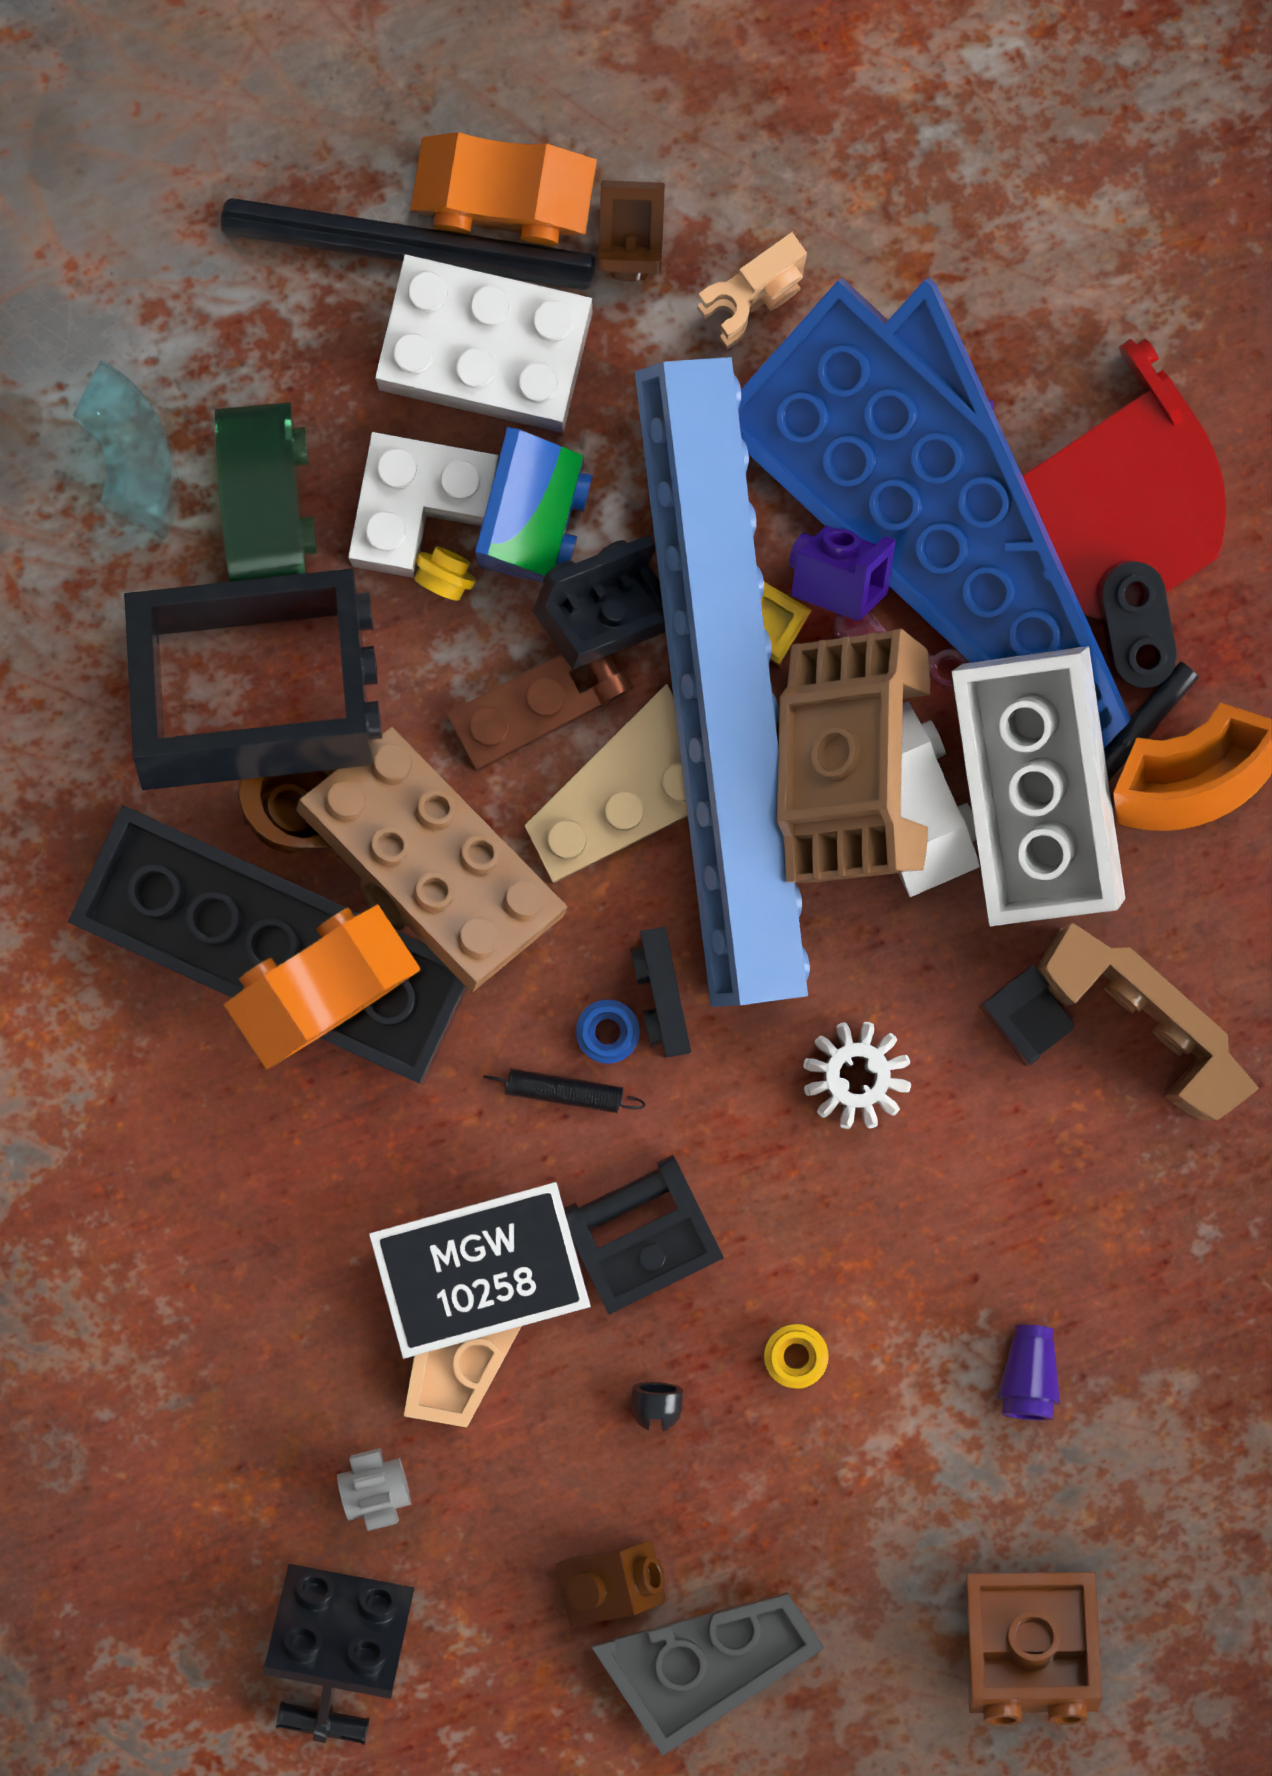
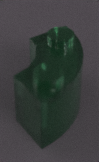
M291 402L215 409L218 487L229 582L306 573V555L317 554L314 516L303 517L300 494L299 466L310 464L306 426L294 427Z

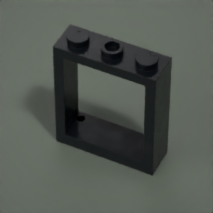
M353 568L124 593L132 751L142 790L373 765L371 740L383 739L379 701L368 702L366 685L378 684L375 648L374 646L363 647L362 631L374 630L370 592L358 593ZM338 615L346 718L165 738L159 635Z

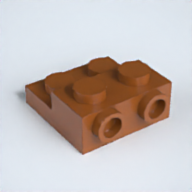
M1096 1572L967 1574L965 1585L969 1713H983L984 1723L1004 1726L1022 1722V1713L1048 1712V1721L1050 1723L1072 1725L1087 1721V1712H1098L1102 1701Z

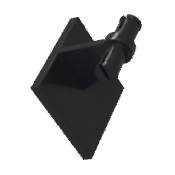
M288 1564L263 1675L322 1686L319 1709L281 1701L276 1724L277 1729L282 1728L314 1734L313 1741L326 1743L327 1737L365 1745L370 1718L332 1712L334 1689L391 1699L415 1587Z

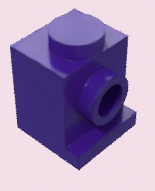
M827 525L815 536L802 533L795 541L789 559L790 568L795 570L791 596L860 621L888 594L896 540L884 536L875 544L861 539L853 531L832 528Z

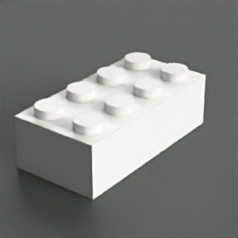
M1089 646L960 665L952 671L989 926L1118 910L1125 900V892Z

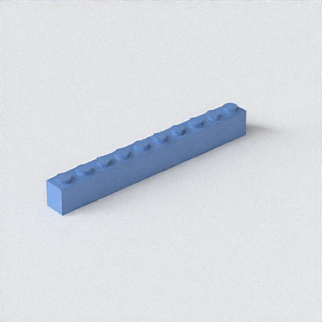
M732 357L665 361L635 371L710 1005L711 1007L736 1006L808 996L806 980L809 976L810 964L807 952L802 947L799 924L802 897L795 883L786 882L784 836L777 823L779 748L776 726L779 720V706L771 690L768 663L771 658L772 647L770 637L764 629L761 607L764 580L760 568L756 565L753 540L756 530V514L752 504L749 502L745 473L748 468L749 455L746 443L741 438L738 408L741 402V388L737 377L733 373Z

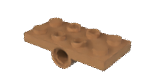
M391 727L382 734L383 739H377L371 743L373 765L336 770L299 800L296 811L362 878L360 889L368 906L372 908L379 905L395 930H402L408 926L473 993L563 918L568 906L414 748Z

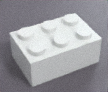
M405 254L375 377L378 388L384 392L564 433L593 312L592 298Z

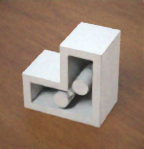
M372 432L348 557L352 566L414 578L418 566L415 562L421 550L427 517L482 526L499 456Z

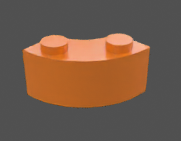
M460 132L425 136L421 140L410 211L433 217V227L441 231L469 234L471 226L519 232L521 233L520 238L534 244L558 245L559 235H582L586 232L597 159L550 144L502 142Z
M1220 702L1206 723L1185 736L1163 741L1136 738L1113 792L1117 824L1149 831L1180 830L1214 821L1244 804L1257 793L1272 774V719Z
M379 905L368 909L356 917L349 908L342 910L316 928L322 938L279 966L275 964L272 958H269L239 978L245 989L223 1005L266 1070L339 1026L421 970Z

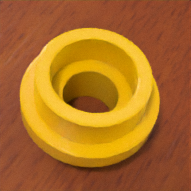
M439 546L435 547L433 554L419 552L415 563L419 568L414 576V580L426 589L445 598L459 601L465 589L471 590L473 588L476 578L467 572L470 562L461 555Z
M790 1324L781 1327L771 1335L765 1347L764 1361L769 1374L775 1381L785 1387L799 1389L814 1384L824 1374L828 1364V1349L821 1335L811 1327L802 1324ZM801 1344L806 1347L808 1360L802 1367L792 1368L785 1363L784 1352L788 1346Z

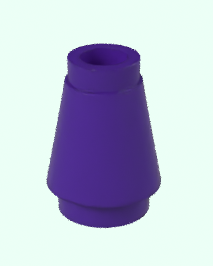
M1039 1325L1015 1326V1336L1012 1339L997 1394V1399L1003 1401V1416L1023 1420H1053L1054 1405L1061 1404L1053 1328Z

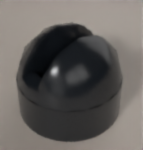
M644 1382L633 1385L631 1408L636 1422L648 1431L650 1419H661L662 1431L673 1427L681 1416L683 1388L661 1382Z

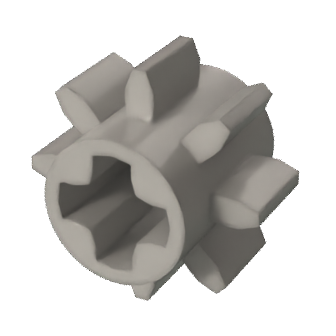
M381 1448L351 1455L349 1460L352 1470L337 1474L340 1496L348 1521L364 1517L367 1531L398 1524L399 1518L396 1509L411 1505L410 1492L401 1459L397 1458L384 1462Z

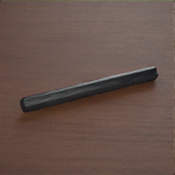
M230 198L224 203L221 213V231L228 235L402 262L406 254L500 277L582 290L589 289L594 279L596 260L595 256L590 253Z

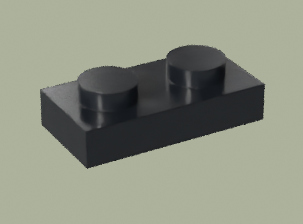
M666 927L640 931L642 945L632 947L630 950L637 984L650 983L655 1008L643 1010L650 1047L663 1046L666 1058L690 1054L691 1048Z

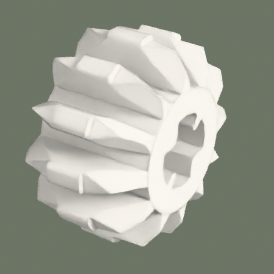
M840 1023L836 1026V1033L842 1045L841 1048L837 1050L829 1039L824 1036H819L814 1041L817 1048L826 1054L829 1059L826 1063L811 1058L804 1060V1069L810 1072L824 1073V1081L809 1083L804 1086V1091L807 1096L816 1095L825 1090L828 1091L830 1097L817 1109V1113L822 1118L831 1114L837 1104L840 1103L844 1105L840 1116V1127L850 1129L854 1122L855 1108L861 1107L866 1127L874 1128L878 1125V1121L872 1104L877 1102L890 1115H895L900 1110L897 1103L885 1095L888 1088L897 1092L910 1091V1082L904 1079H893L890 1070L901 1069L910 1065V1060L907 1055L897 1056L889 1061L886 1060L884 1054L897 1041V1038L892 1033L884 1036L875 1048L870 1045L874 1034L873 1023H863L860 1029L859 1043H853L851 1031L847 1023ZM851 1057L865 1059V1070L874 1074V1081L870 1088L867 1085H861L862 1094L849 1092V1081L839 1077L843 1063L847 1066L853 1065Z

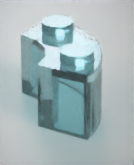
M100 360L72 415L80 428L96 439L104 453L107 479L100 503L109 513L166 540L176 512L179 486L177 460L172 442L160 417L141 390L116 368Z

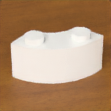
M908 701L903 703L901 817L928 827L924 870L898 873L909 896L912 897L977 869L980 865L972 843L977 840L973 813L967 803L957 807L937 761L938 758L946 755L941 738L931 720L920 723Z

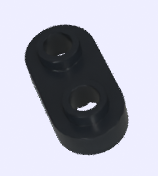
M1137 561L1116 563L1103 574L1098 586V600L1110 665L1116 676L1123 682L1140 688L1154 687L1163 683L1171 675L1177 660L1165 585L1160 574L1148 564ZM1139 582L1144 589V597L1140 603L1131 606L1125 600V589L1130 583ZM1150 644L1155 651V660L1149 667L1141 668L1136 662V653L1141 646Z

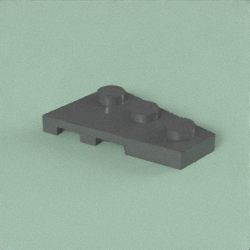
M788 1592L592 1644V1649L662 1756L824 1649L822 1643Z

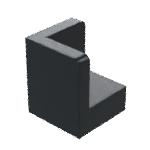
M1034 965L1026 968L979 1005L982 1012L1025 1066H1030L1041 1058V1054L1074 1028L1072 1020L1046 989L1049 984Z

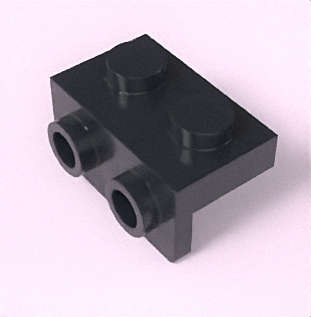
M650 535L629 543L625 540L613 542L598 555L577 563L573 560L564 561L553 567L545 575L543 586L532 612L572 669L666 632L660 581L648 566L656 550L655 542Z

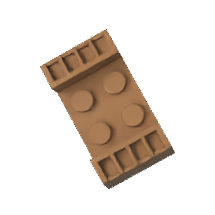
M902 629L881 633H868L867 635L853 637L848 636L833 640H820L819 642L793 644L791 647L788 684L780 696L777 823L784 836L787 883H812L924 870L928 827L901 817L902 714L904 698L930 695V669L928 650Z
M1074 923L1061 928L1057 932L1037 966V970L1049 984L1046 989L1063 1007L1075 1004L1099 976L1103 974L1110 980L1104 987V990L1116 1002L1132 1014L1135 1010L1140 1012L1143 1009L1158 1023L1152 1032L1161 1042L1179 1056L1183 1053L1186 1055L1192 1053L1197 1057L1164 1094V1097L1171 1103L1201 1121H1217L1259 1089L1229 1053L1228 1034L1130 947L1110 948Z

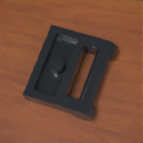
M673 1154L656 1162L658 1169L581 1207H578L576 1202L564 1207L572 1240L609 1315L724 1258ZM669 1191L671 1192L678 1209L598 1248L590 1230Z

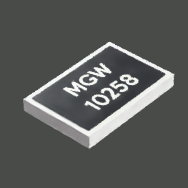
M557 1182L369 1234L403 1359L590 1307Z

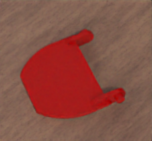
M1129 339L1119 346L1125 362L1145 390V393L1023 475V479L1084 615L1098 620H1102L1098 600L1099 582L1103 574L1114 564L1122 561H1137L1150 565L1162 577L1167 593L1219 558L1223 544L1226 523V497L1217 456L1206 432L1164 370L1157 373L1151 365L1159 360V357L1147 339H1143L1137 344L1132 339ZM1132 582L1126 587L1124 593L1126 602L1134 606L1142 601L1144 589L1139 582Z

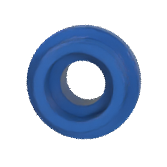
M601 1000L589 1005L581 1013L576 1025V1038L581 1050L590 1059L605 1064L616 1063L627 1058L637 1046L640 1035L639 1023L633 1011L625 1004L615 1000ZM606 1019L615 1021L621 1031L618 1040L612 1044L601 1043L595 1035L598 1023Z

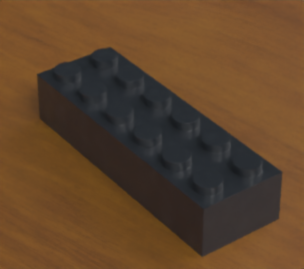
M122 805L68 923L233 998L245 989L239 981L242 975L269 958H272L275 964L279 966L322 938L316 928L346 909V907ZM351 910L355 917L359 915V913ZM396 931L421 970L320 1038L424 1085L468 988L423 942Z

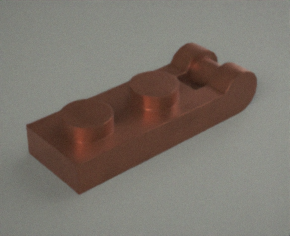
M559 654L448 712L447 715L476 771H479L631 691L634 687L626 671L619 673L610 655L588 663L586 665L597 685L580 694L569 673L581 667L572 669L564 656Z

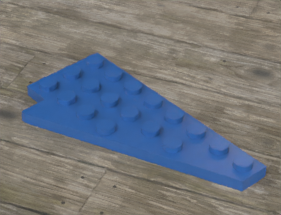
M930 277L925 279L888 320L844 278L837 280L741 389L738 415L741 438L746 443L748 454L825 526L853 531L861 539L875 544L884 536L896 540L889 586L971 663L1089 646L1103 747L1105 748L1131 720L1130 715L937 284Z

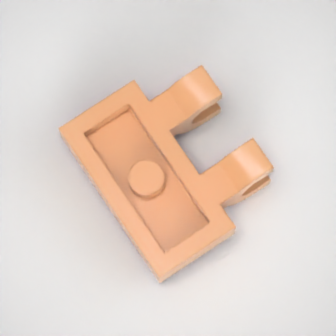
M792 232L740 268L739 273L727 282H717L698 294V299L701 303L697 305V310L704 320L719 310L728 311L733 315L721 324V331L723 333L720 335L719 341L726 350L738 343L744 336L748 325L749 311L752 313L764 303L770 311L774 310L801 289L797 283L803 278L807 252Z

